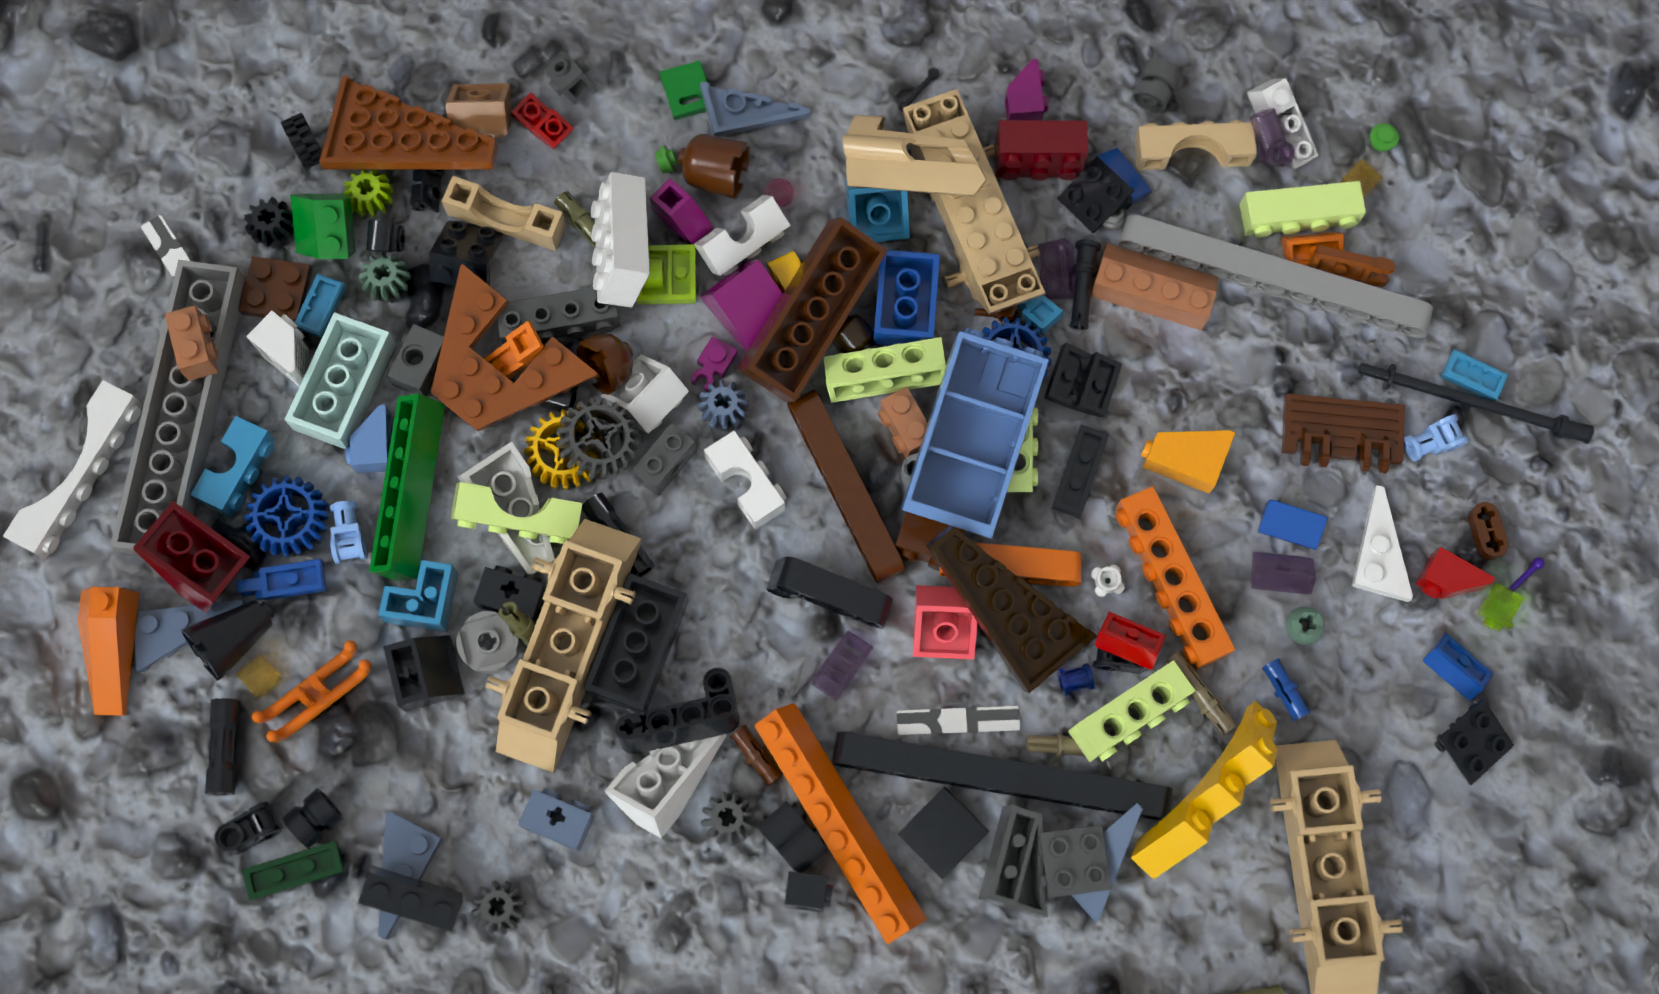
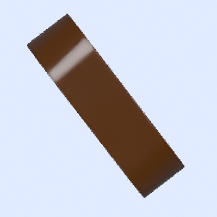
M1488 502L1477 504L1468 514V523L1476 549L1484 559L1495 560L1504 555L1508 549V540L1498 509L1493 504ZM1481 511L1483 515L1488 514L1490 517V519L1487 520L1486 523L1484 519H1478L1477 515L1480 514ZM1491 540L1492 543H1497L1499 547L1493 550V548H1487L1486 543Z

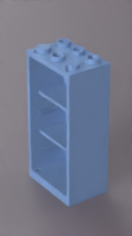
M966 328L964 332L959 331L955 336L900 509L992 539L1049 359L1042 357L1044 353L1030 347H1026L1021 351L1012 348L1014 343L998 337L990 341L983 338L984 333Z

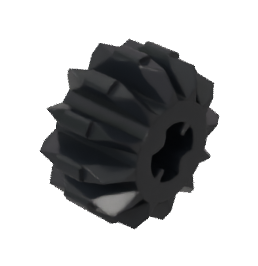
M271 197L268 203L264 199L259 198L260 205L257 207L249 205L252 213L244 215V220L247 223L245 230L249 235H252V240L257 244L262 242L265 247L269 248L275 242L277 246L281 247V239L291 240V235L288 231L294 230L292 210L289 209L286 202L281 201L278 203L276 198Z

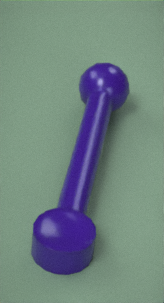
M1539 557L1535 558L1532 561V566L1506 591H1501L1497 594V601L1501 604L1507 603L1510 600V595L1536 569L1544 567L1545 561Z

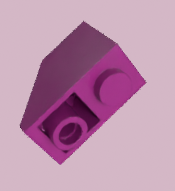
M1032 59L1007 87L1004 99L1007 120H1042L1044 113L1048 112L1047 95H1042L1041 88L1045 85V75L1043 69L1039 70L1038 59Z
M671 178L650 197L652 212L689 245L695 244L714 230L713 225L693 198Z

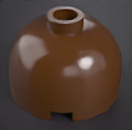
M598 333L579 343L581 346L576 349L577 357L600 375L596 378L597 383L592 385L602 394H611L629 380L633 369V351L627 342H622L612 334Z

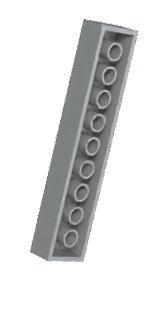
M178 260L166 313L195 305L202 315L207 314L212 327V331L209 332L211 342L215 343L219 359H216L219 373L189 381L178 370L165 317L110 547L122 555L140 557L133 550V547L172 501L192 515L194 514L196 500L190 494L204 470L239 317V307L246 283L245 277L237 267Z

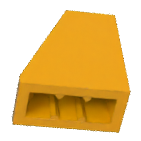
M1230 430L1157 432L1152 441L1147 439L1143 447L1141 456L1145 460L1142 468L1209 494L1217 483L1235 432Z

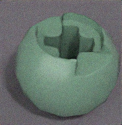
M1298 607L1287 616L1286 630L1288 636L1295 643L1310 645L1319 641L1323 636L1325 623L1322 615L1316 609ZM1303 620L1309 622L1308 627L1310 629L1306 632L1302 630L1303 625L1301 622Z

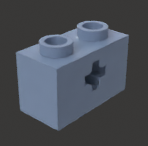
M543 788L542 793L533 789L518 825L523 829L580 852L595 818L592 813L588 812L590 806L576 800H572L571 804L559 800L561 794L547 788ZM562 810L561 814L565 817L564 823L558 821L554 826V821L550 817L552 813L558 814Z

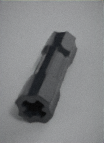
M603 492L595 494L582 505V510L590 521L630 534ZM640 545L630 574L643 577L655 566Z
M216 698L211 700L209 766L206 770L205 794L235 795L236 737L241 703L238 699Z

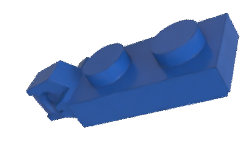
M322 559L259 568V571L253 572L254 578L237 581L238 593L242 597L256 595L257 600L265 601L327 591L324 561Z

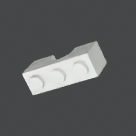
M762 195L740 211L747 223L746 233L741 239L733 241L725 229L716 228L694 244L713 274L720 276L722 274L724 276L731 274L739 267L737 264L745 258L751 259L762 251L761 246L768 241L770 243L775 242L785 234L784 230L791 225L773 196Z
M732 431L704 449L705 459L721 482L733 475H742L750 480L751 487L738 498V506L756 530L785 511L784 500L787 498L778 484L773 486L767 478L770 473L761 460L756 462L750 454L753 449L744 436L739 438L736 432Z

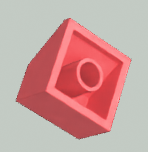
M916 585L913 657L974 660L978 622L955 588Z

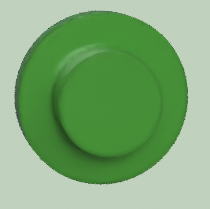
M1381 123L1371 130L1369 139L1375 150L1384 152L1392 150L1397 145L1399 134L1392 125Z
M666 145L661 146L660 150L655 152L660 170L663 174L667 172L675 173V166L679 165L673 148L668 150Z

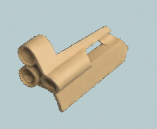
M855 115L847 134L843 135L847 185L849 187L975 196L987 181L965 140L884 130V120H886L884 116ZM906 146L946 148L950 150L957 163L915 160L909 155Z

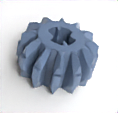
M721 379L718 388L709 383V393L701 392L700 399L703 402L698 403V410L703 412L701 415L702 421H710V428L712 429L721 424L722 430L727 431L728 423L737 428L739 426L737 418L745 419L747 417L744 409L749 407L748 400L743 399L745 391L743 389L736 391V383L734 381L728 387H725V382ZM722 402L724 405L728 404V408L724 409V407L722 406L718 407V403Z

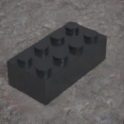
M629 573L623 588L635 591V598L623 595L632 598L634 601L632 604L618 600L584 690L591 697L637 713L648 710L689 600L687 593Z

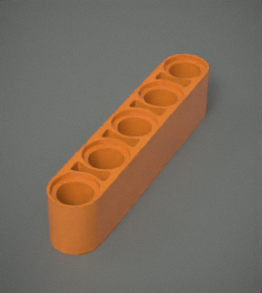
M976 543L988 555L1000 561L1008 570L1029 584L1064 587L1082 584L1080 552ZM939 566V575L947 577Z

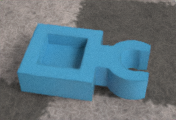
M1045 295L1016 305L1017 309L1023 310L1021 318L1026 322L1030 321L1034 329L1040 327V334L1042 335L1063 317V310Z

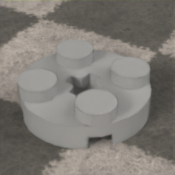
M494 611L478 612L464 622L465 625L457 635L456 646L460 658L472 670L484 674L497 673L507 668L517 659L520 638L512 635L509 631V625L500 618L499 613ZM490 634V637L492 639L496 638L497 642L493 644L492 649L487 650L486 647H481L480 643L485 641V635Z

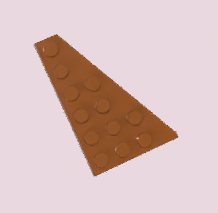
M342 76L319 162L322 169L493 170L498 145L496 139L490 136L478 134L475 130L468 127L466 129L452 124L450 119L433 112H427L424 108L417 105L415 107L402 103L401 99L382 90H375L373 86L368 84L360 85L351 81L349 76Z

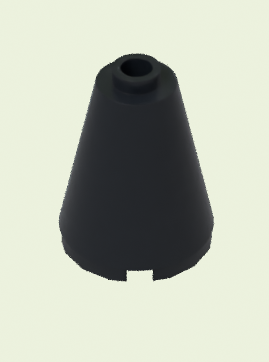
M256 600L187 626L182 630V635L196 657L203 661L205 664L203 666L218 681L225 677L273 625L271 618L274 617V614L264 601L259 604Z

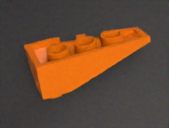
M89 587L81 591L77 622L94 715L126 716L139 592L121 587Z

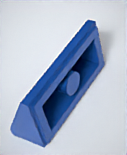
M1118 148L1098 155L1109 168L1134 190L1130 195L1133 205L1152 193L1151 188Z
M1270 499L1264 506L1257 532L1316 550L1328 517Z
M1447 633L1438 640L1423 659L1427 666L1469 701L1484 690L1494 674Z

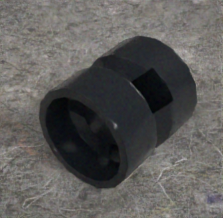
M316 788L303 799L304 805L302 807L295 806L282 817L284 824L291 833L308 849L323 837L322 831L324 829L331 830L344 819L334 803L319 788Z

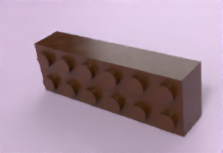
M842 217L828 220L737 367V370L784 402L796 401L883 260L887 250Z

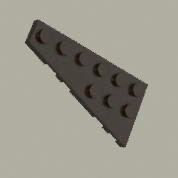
M948 526L926 544V547L1025 692H1032L1096 638V634L1083 627L1075 618L1054 605V602L1021 577L1008 570L1000 561L988 555L980 546L955 527Z

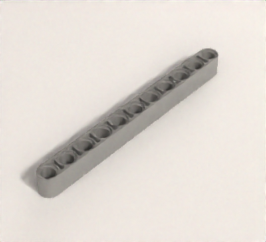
M1128 215L1126 217L1119 240L1120 247L1217 276L1218 279L1408 337L1424 338L1427 336L1434 308L1431 304L1140 215Z

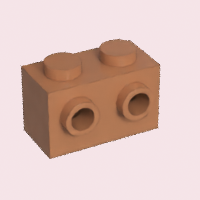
M195 305L166 313V322L178 370L189 381L219 373L216 359H219L215 343L211 342L209 332L212 331V327L207 314L202 315Z
M905 387L881 399L877 413L883 426L890 429L893 435L892 441L899 453L903 452L907 458L919 452L928 422L909 389Z

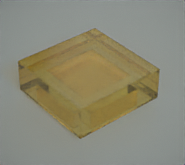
M1360 159L1340 182L1360 181L1364 199L1383 177Z
M262 654L236 674L257 699L283 679Z

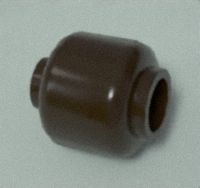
M859 314L848 315L832 342L843 354L862 351L873 346L870 340L874 336V330Z

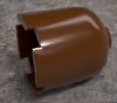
M709 134L694 136L686 148H681L678 157V164L682 165L684 180L694 188L737 199L744 185L739 183L741 172H747L749 167L750 147L747 146L748 143Z

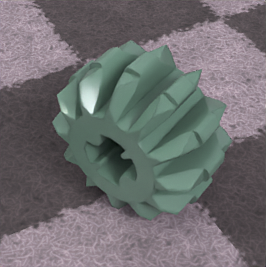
M381 251L379 259H375L374 256L370 255L369 260L371 264H362L361 268L364 273L359 275V280L363 283L362 289L364 293L370 294L374 301L382 297L383 301L388 303L390 296L393 295L396 299L400 300L399 290L408 291V285L405 282L411 280V275L406 271L408 267L405 261H399L398 256L394 253L388 258L386 253Z

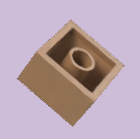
M510 83L453 84L446 100L447 119H450L452 124L463 129L468 127L475 130L478 134H485L494 139L507 135L511 121Z

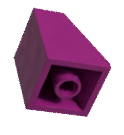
M758 259L744 262L734 272L725 276L699 297L747 353L783 293Z

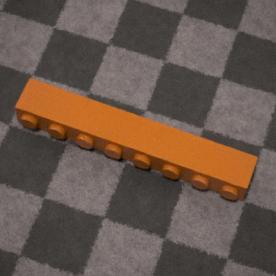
M792 703L777 708L754 725L886 944L888 945L928 920L796 704Z

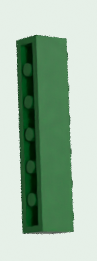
M421 394L399 396L397 399L369 569L370 573L395 581L418 579L445 404Z

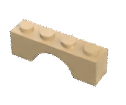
M1241 120L1217 124L1213 121H1205L1200 124L1190 125L1184 122H1177L1172 125L1163 126L1149 123L1139 126L1134 137L1137 170L1166 169L1169 159L1176 152L1190 147L1201 148L1210 152L1216 157L1222 167L1251 166L1257 154L1253 122L1244 123Z
M452 176L442 199V204L448 216L481 227H491L494 231L553 251L557 250L566 229V222L561 211L534 203L532 206L514 205L493 196L479 184Z

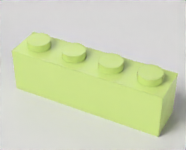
M1360 181L1246 192L1239 204L1245 236L1255 235L1257 238L1267 237L1272 233L1283 232L1285 235H1292L1301 230L1312 229L1313 232L1327 230L1329 227L1338 226L1341 229H1349L1357 226L1366 214Z

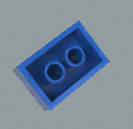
M887 250L886 255L879 264L873 345L891 346L898 343L903 344L934 338L940 254Z

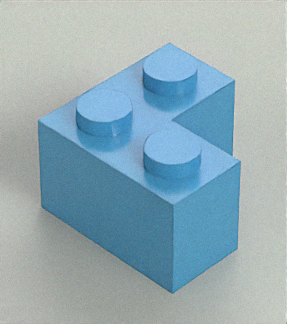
M421 560L416 589L384 586L378 616L388 624L446 632L458 572L452 564Z

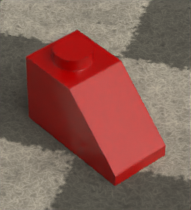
M1440 547L1430 555L1415 584L1420 586L1426 595L1432 598L1445 599L1483 590L1494 582L1495 577Z

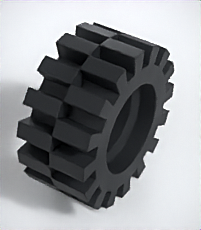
M301 112L281 121L280 123L304 169L306 170L319 164L322 150L303 113Z

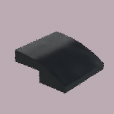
M1065 343L1061 345L1044 398L1064 407L1103 418L1106 415L1122 363L1098 352L1090 354Z
M943 787L898 835L943 880L990 831L946 787Z

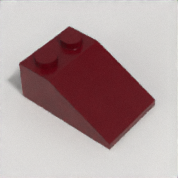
M174 501L171 502L133 547V550L180 596L206 614L242 571L250 558L248 554Z

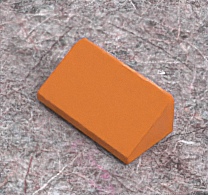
M1337 231L1281 237L1284 259L1307 266L1317 245L1344 251V234Z

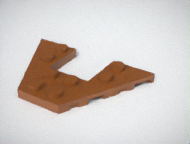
M462 264L459 269L431 394L478 432L492 426L493 423L504 421L514 416L513 414L529 407H535L552 399L557 394L568 392L571 388L600 376L554 337H551L541 352L537 354L515 382L507 378L472 348L510 302Z

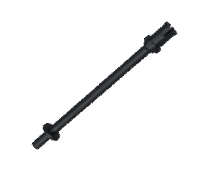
M1361 362L1358 368V374L1384 381L1383 389L1388 390L1392 384L1550 429L1556 438L1567 437L1588 444L1594 434L1593 425L1569 420V417L1561 414L1552 418L1397 373L1396 364H1391L1386 370Z

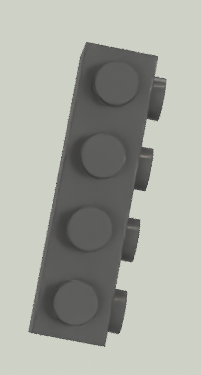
M593 287L512 301L497 318L499 335L503 344L507 342L505 337L526 321H531L542 344H546L551 337L555 339L567 336L568 338H580L585 333L595 331L598 333H608L613 331L614 328L621 327L617 305L598 303L597 290H594Z

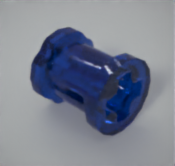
M1089 663L1082 664L1080 668L1067 671L1063 669L1057 670L1059 686L1064 697L1069 696L1070 692L1085 688L1088 690L1095 689V681Z

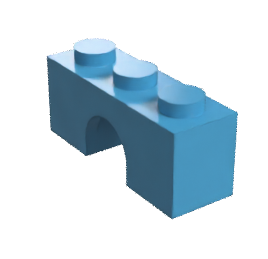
M235 416L221 440V443L229 451L236 454L234 466L225 473H214L205 468L190 495L200 504L231 518L234 511H238L244 502V493L248 486L254 484L257 480L259 467L264 458L267 459L274 449L275 438L267 430Z

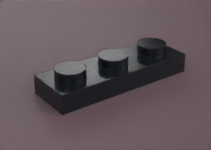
M1082 424L1080 425L1051 509L1080 519L1109 434Z

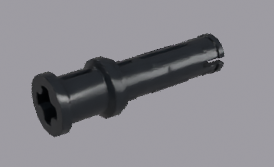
M1083 239L1075 242L1077 258L1076 264L1072 266L1076 280L1069 327L1078 330L1079 318H1081L1080 330H1087L1089 327L1092 283L1099 270L1096 266L1097 252L1101 250L1099 242Z

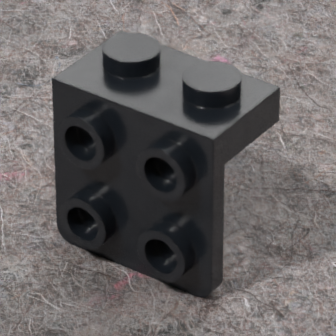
M447 221L429 252L430 281L456 286L459 269L463 264L490 286V262L503 239V233L494 231L491 227H481L462 221Z

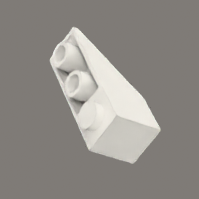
M1286 78L1270 79L1247 92L1258 120L1293 169L1318 157L1316 148Z

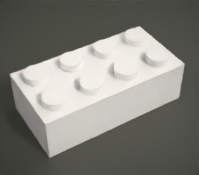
M610 172L606 183H601L598 200H594L591 207V218H595L591 239L593 242H596V248L592 257V264L596 266L593 289L597 290L598 303L632 308L650 274L645 178Z

